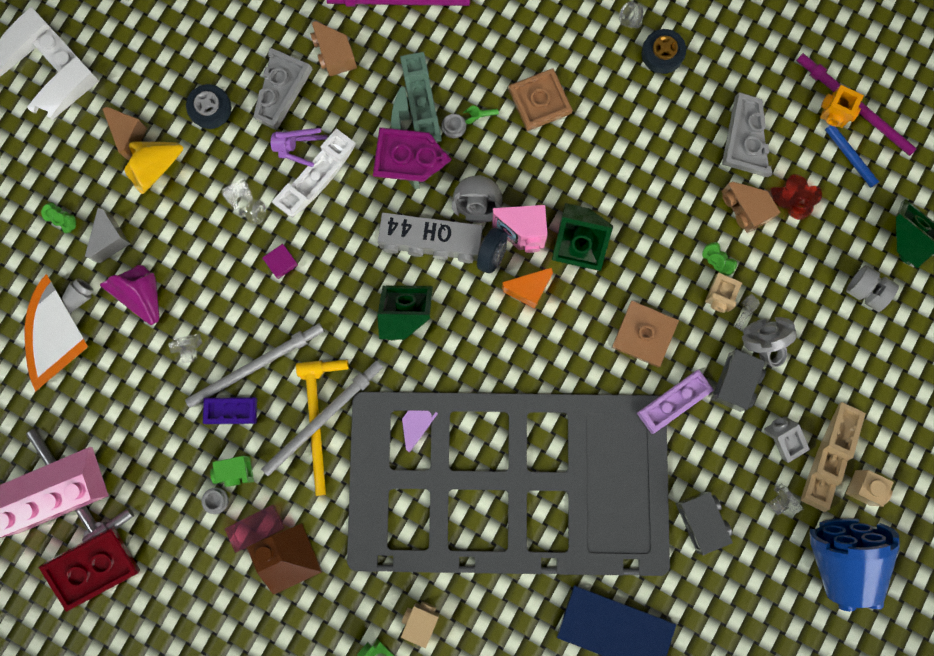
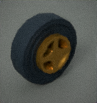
M660 29L648 35L642 46L641 55L644 64L655 73L666 74L673 72L680 67L685 59V41L680 34L673 30Z

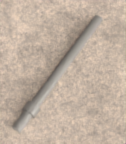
M318 323L303 333L301 331L291 336L292 339L186 398V404L191 408L204 401V398L211 397L293 349L304 347L308 344L307 341L325 332L323 327Z
M375 361L365 372L355 376L352 379L353 383L261 470L267 476L271 475L360 389L363 391L370 384L369 381L383 369L382 365Z

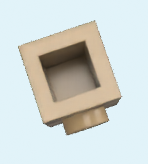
M855 470L846 494L869 506L884 507L891 499V488L894 482L870 470Z
M422 601L421 605L415 603L413 609L407 608L401 622L406 625L401 638L426 649L440 613L436 612V607Z

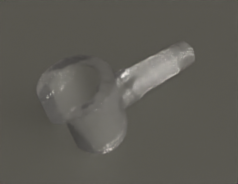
M753 294L747 296L741 302L746 310L734 326L739 330L748 316L759 307L760 302Z

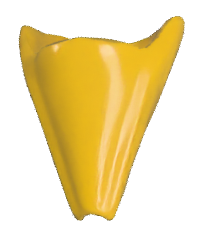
M177 142L129 143L132 157L125 166V174L132 181L136 190L144 194L181 154L183 146Z

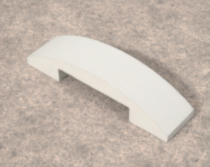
M336 128L320 146L322 151L312 161L314 167L307 166L292 185L288 183L281 190L272 203L289 217L293 218L334 178L353 151L356 143Z

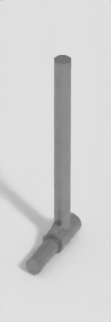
M36 429L28 431L26 435L45 465L55 462L56 459ZM86 506L75 510L87 529L84 532L82 542L112 526L117 529L134 517L133 511L127 508L108 523H96Z

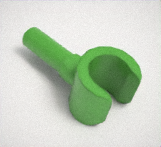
M473 105L463 113L471 114L472 117L465 120L466 124H472L480 117L498 115L499 110H480L477 106Z

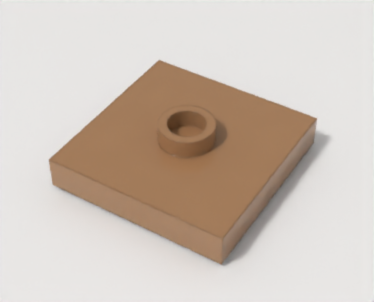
M554 68L508 85V90L526 131L572 114L573 110Z
M631 301L611 348L659 368L679 320Z

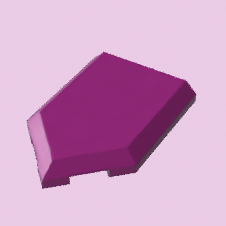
M379 127L373 177L424 182L452 161L430 133Z

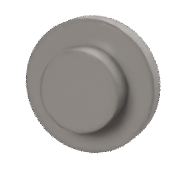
M450 114L443 119L442 131L447 137L455 139L465 133L466 122L460 115Z
M211 488L202 497V506L210 514L223 512L229 503L227 493L221 488Z

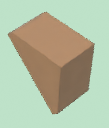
M105 107L103 112L118 152L129 161L132 157L129 143L142 141L147 128L139 119Z

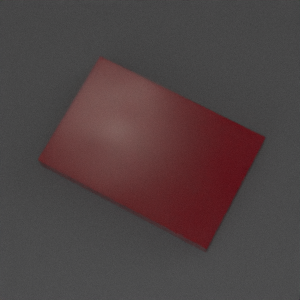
M114 526L44 562L38 567L66 612L131 578L140 571Z

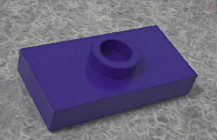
M204 398L203 424H257V398Z

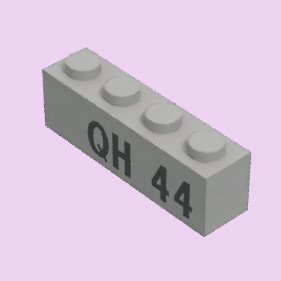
M382 213L378 244L387 253L396 254L398 251H406L409 255L416 257L429 254L439 260H447L448 257L458 258L459 262L473 263V260L477 261L483 225Z

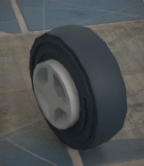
M211 84L201 85L192 90L186 102L187 114L191 120L198 126L206 129L218 128L226 123L232 110L230 98L225 91Z

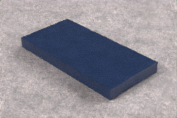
M574 585L556 637L602 656H667L676 624Z

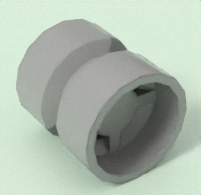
M865 265L853 277L846 292L858 300L865 299L866 305L880 312L892 301L899 289V285L887 277L880 278L879 272Z

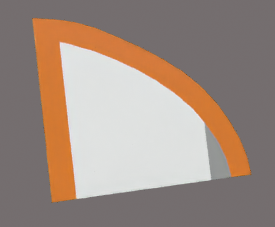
M47 274L41 279L31 297L25 320L26 361L29 377L35 391L39 390L88 348Z

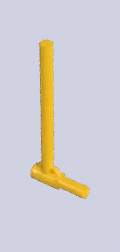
M348 359L296 363L297 376L302 380H306L309 423L319 415L316 379H319L324 372L348 370ZM319 428L311 436L316 496L326 495L321 429Z

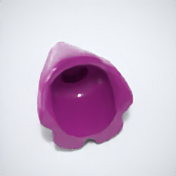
M137 265L122 274L110 276L100 284L105 291L149 325L159 321L156 277L144 265Z

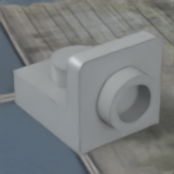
M787 417L778 418L771 425L764 428L765 433L774 439L782 459L787 463L810 450L800 425Z

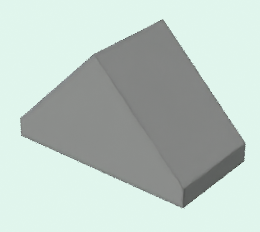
M98 208L85 257L94 262L101 263L130 243L113 216L105 210Z

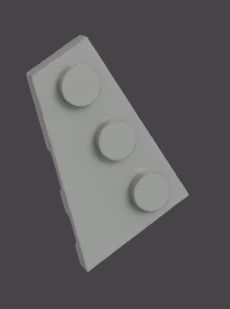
M269 48L268 67H265L263 76L265 80L263 88L259 91L253 117L257 122L278 130L313 69L308 63Z
M738 93L735 96L722 165L768 178L772 175V169L768 165L767 154L769 153V146L765 143L764 129L766 124L762 99L743 93Z

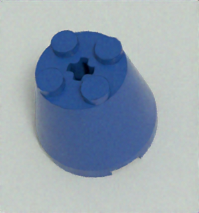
M853 518L825 520L819 522V528L810 529V544L827 597L837 603L839 609L851 612L855 611L856 608L882 609L899 551V534L897 531L882 523L874 527L869 524L859 523V519Z

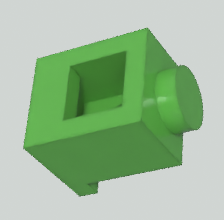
M240 456L212 462L213 468L210 470V476L213 484L224 483L225 487L240 485V479H242V483L254 482L250 456Z

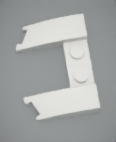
M30 7L0 38V77L37 48L58 73L41 89L27 108L33 113H37L39 108L48 111L47 117L53 120L97 84L99 80L43 18Z

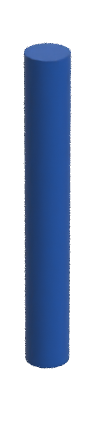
M828 126L825 131L871 188L879 182L840 131L835 126Z

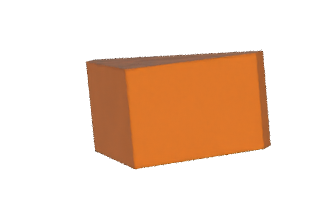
M552 268L502 282V290L509 296L535 309L552 277Z

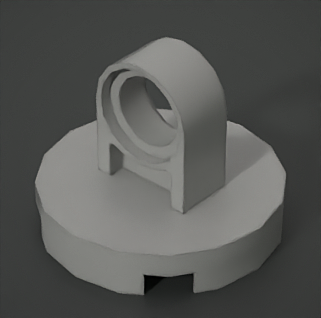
M775 317L776 322L766 323L765 319H761L745 327L743 330L744 336H742L745 348L759 353L761 360L772 367H779L785 362L787 358L786 347L792 344L797 337L793 321L787 318ZM777 351L776 357L770 360L771 352Z

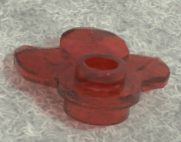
M792 174L788 178L785 187H772L770 189L771 197L776 205L786 208L789 215L797 220L810 216L814 206L820 203L822 199L820 187H809L804 177L797 174Z

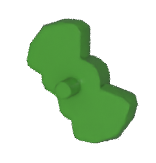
M53 202L45 204L42 208L41 214L43 219L51 221L55 226H61L64 233H70L76 228L74 215L63 211Z
M718 242L709 243L704 247L702 256L707 259L709 264L714 266L715 270L726 276L735 272L737 261L729 259L727 254L720 250Z

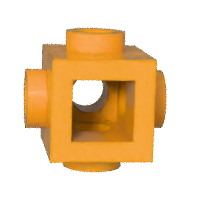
M840 85L832 95L828 93L820 106L823 108L820 118L831 126L843 128L849 121L853 122L857 118L861 110L859 105L864 95Z

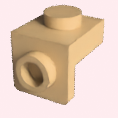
M721 273L716 274L705 302L711 304L710 307L718 312L731 311L736 306L735 300L742 282Z

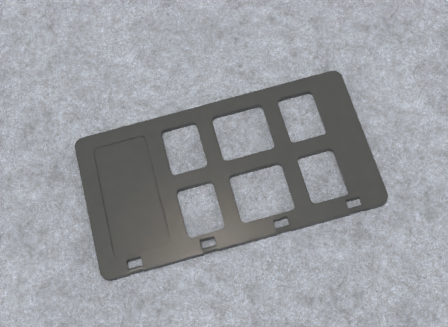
M360 392L356 394L352 402L347 564L349 568L353 571L665 575L670 568L667 425L656 433L651 434L637 415L638 411L659 396ZM394 411H429L432 417L435 412L438 413L431 424V467L429 470H392L390 468L391 414ZM452 412H505L508 414L509 450L507 471H452L449 468L450 414ZM529 413H565L567 415L568 469L566 472L528 471L527 415ZM391 489H427L430 492L429 548L427 550H392L388 547L389 492ZM451 490L507 491V550L452 551L448 548V499ZM529 491H565L568 494V550L566 552H530L527 550V493ZM378 555L393 556V565H378ZM459 557H475V566H459ZM541 558H556V567H541ZM623 559H638V568H623Z

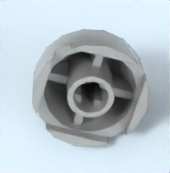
M477 175L465 178L455 188L452 210L457 216H459V213L465 215L467 221L476 223L490 222L493 217V208H502V193L498 185L487 177Z

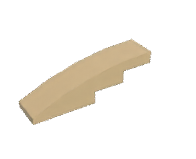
M843 402L839 403L817 451L800 501L823 512L830 510L836 486L842 484L848 460L854 457L866 413Z

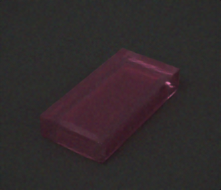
M271 505L225 528V531L235 553L285 529L275 505Z

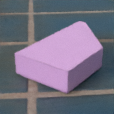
M408 411L402 418L405 445L408 452H411L438 414L437 412L432 416L429 411Z

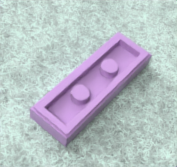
M698 369L638 411L637 415L650 433L654 434L706 397L714 389Z

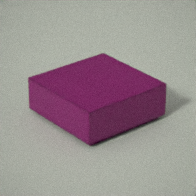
M281 244L262 257L277 279L298 266L284 244Z

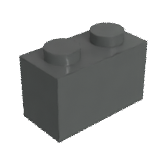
M738 350L730 352L711 400L739 412L748 410V407L751 408L757 397V394L754 393L756 386L762 382L766 371L763 369L765 361Z
M702 492L675 503L698 554L705 555L733 543L730 537L733 534L731 527L726 520L722 519L719 512L721 510L720 502L711 492Z

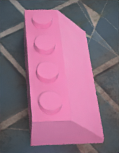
M88 447L1 484L0 538L19 534L108 497L109 495L93 447Z

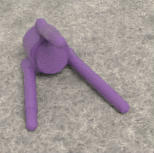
M321 128L288 132L276 131L271 136V149L273 152H278L279 158H287L303 165L314 167L313 162L289 154V152L294 151L296 141L326 140L328 135H310L321 133Z

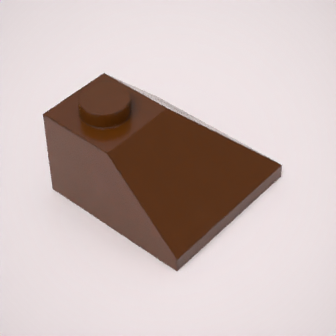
M303 523L247 547L257 574L273 595L323 572Z

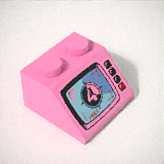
M545 205L493 208L492 227L505 231L507 233V240L518 250H525L527 253L538 252L541 248H544L547 239Z

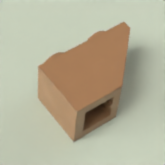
M317 21L312 22L314 32L310 33L314 47H320L321 54L317 56L321 68H327L330 77L356 69V62L347 35Z
M733 181L728 183L722 190L725 204L732 208L738 225L744 228L746 233L768 223L781 213L768 191Z

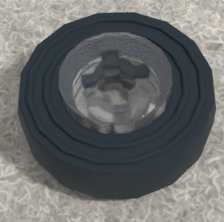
M492 228L483 239L477 259V268L480 271L493 273L501 263L507 248V233L505 231Z

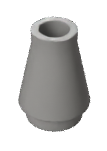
M77 278L74 282L70 281L61 298L69 314L91 299V294L94 290L82 279Z

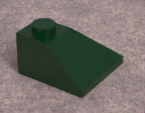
M906 199L901 202L896 216L897 252L904 263L912 264L918 268L934 254V221Z
M565 203L552 260L601 271L613 225L590 208Z
M383 285L377 313L379 339L391 341L405 340L430 319L433 286Z

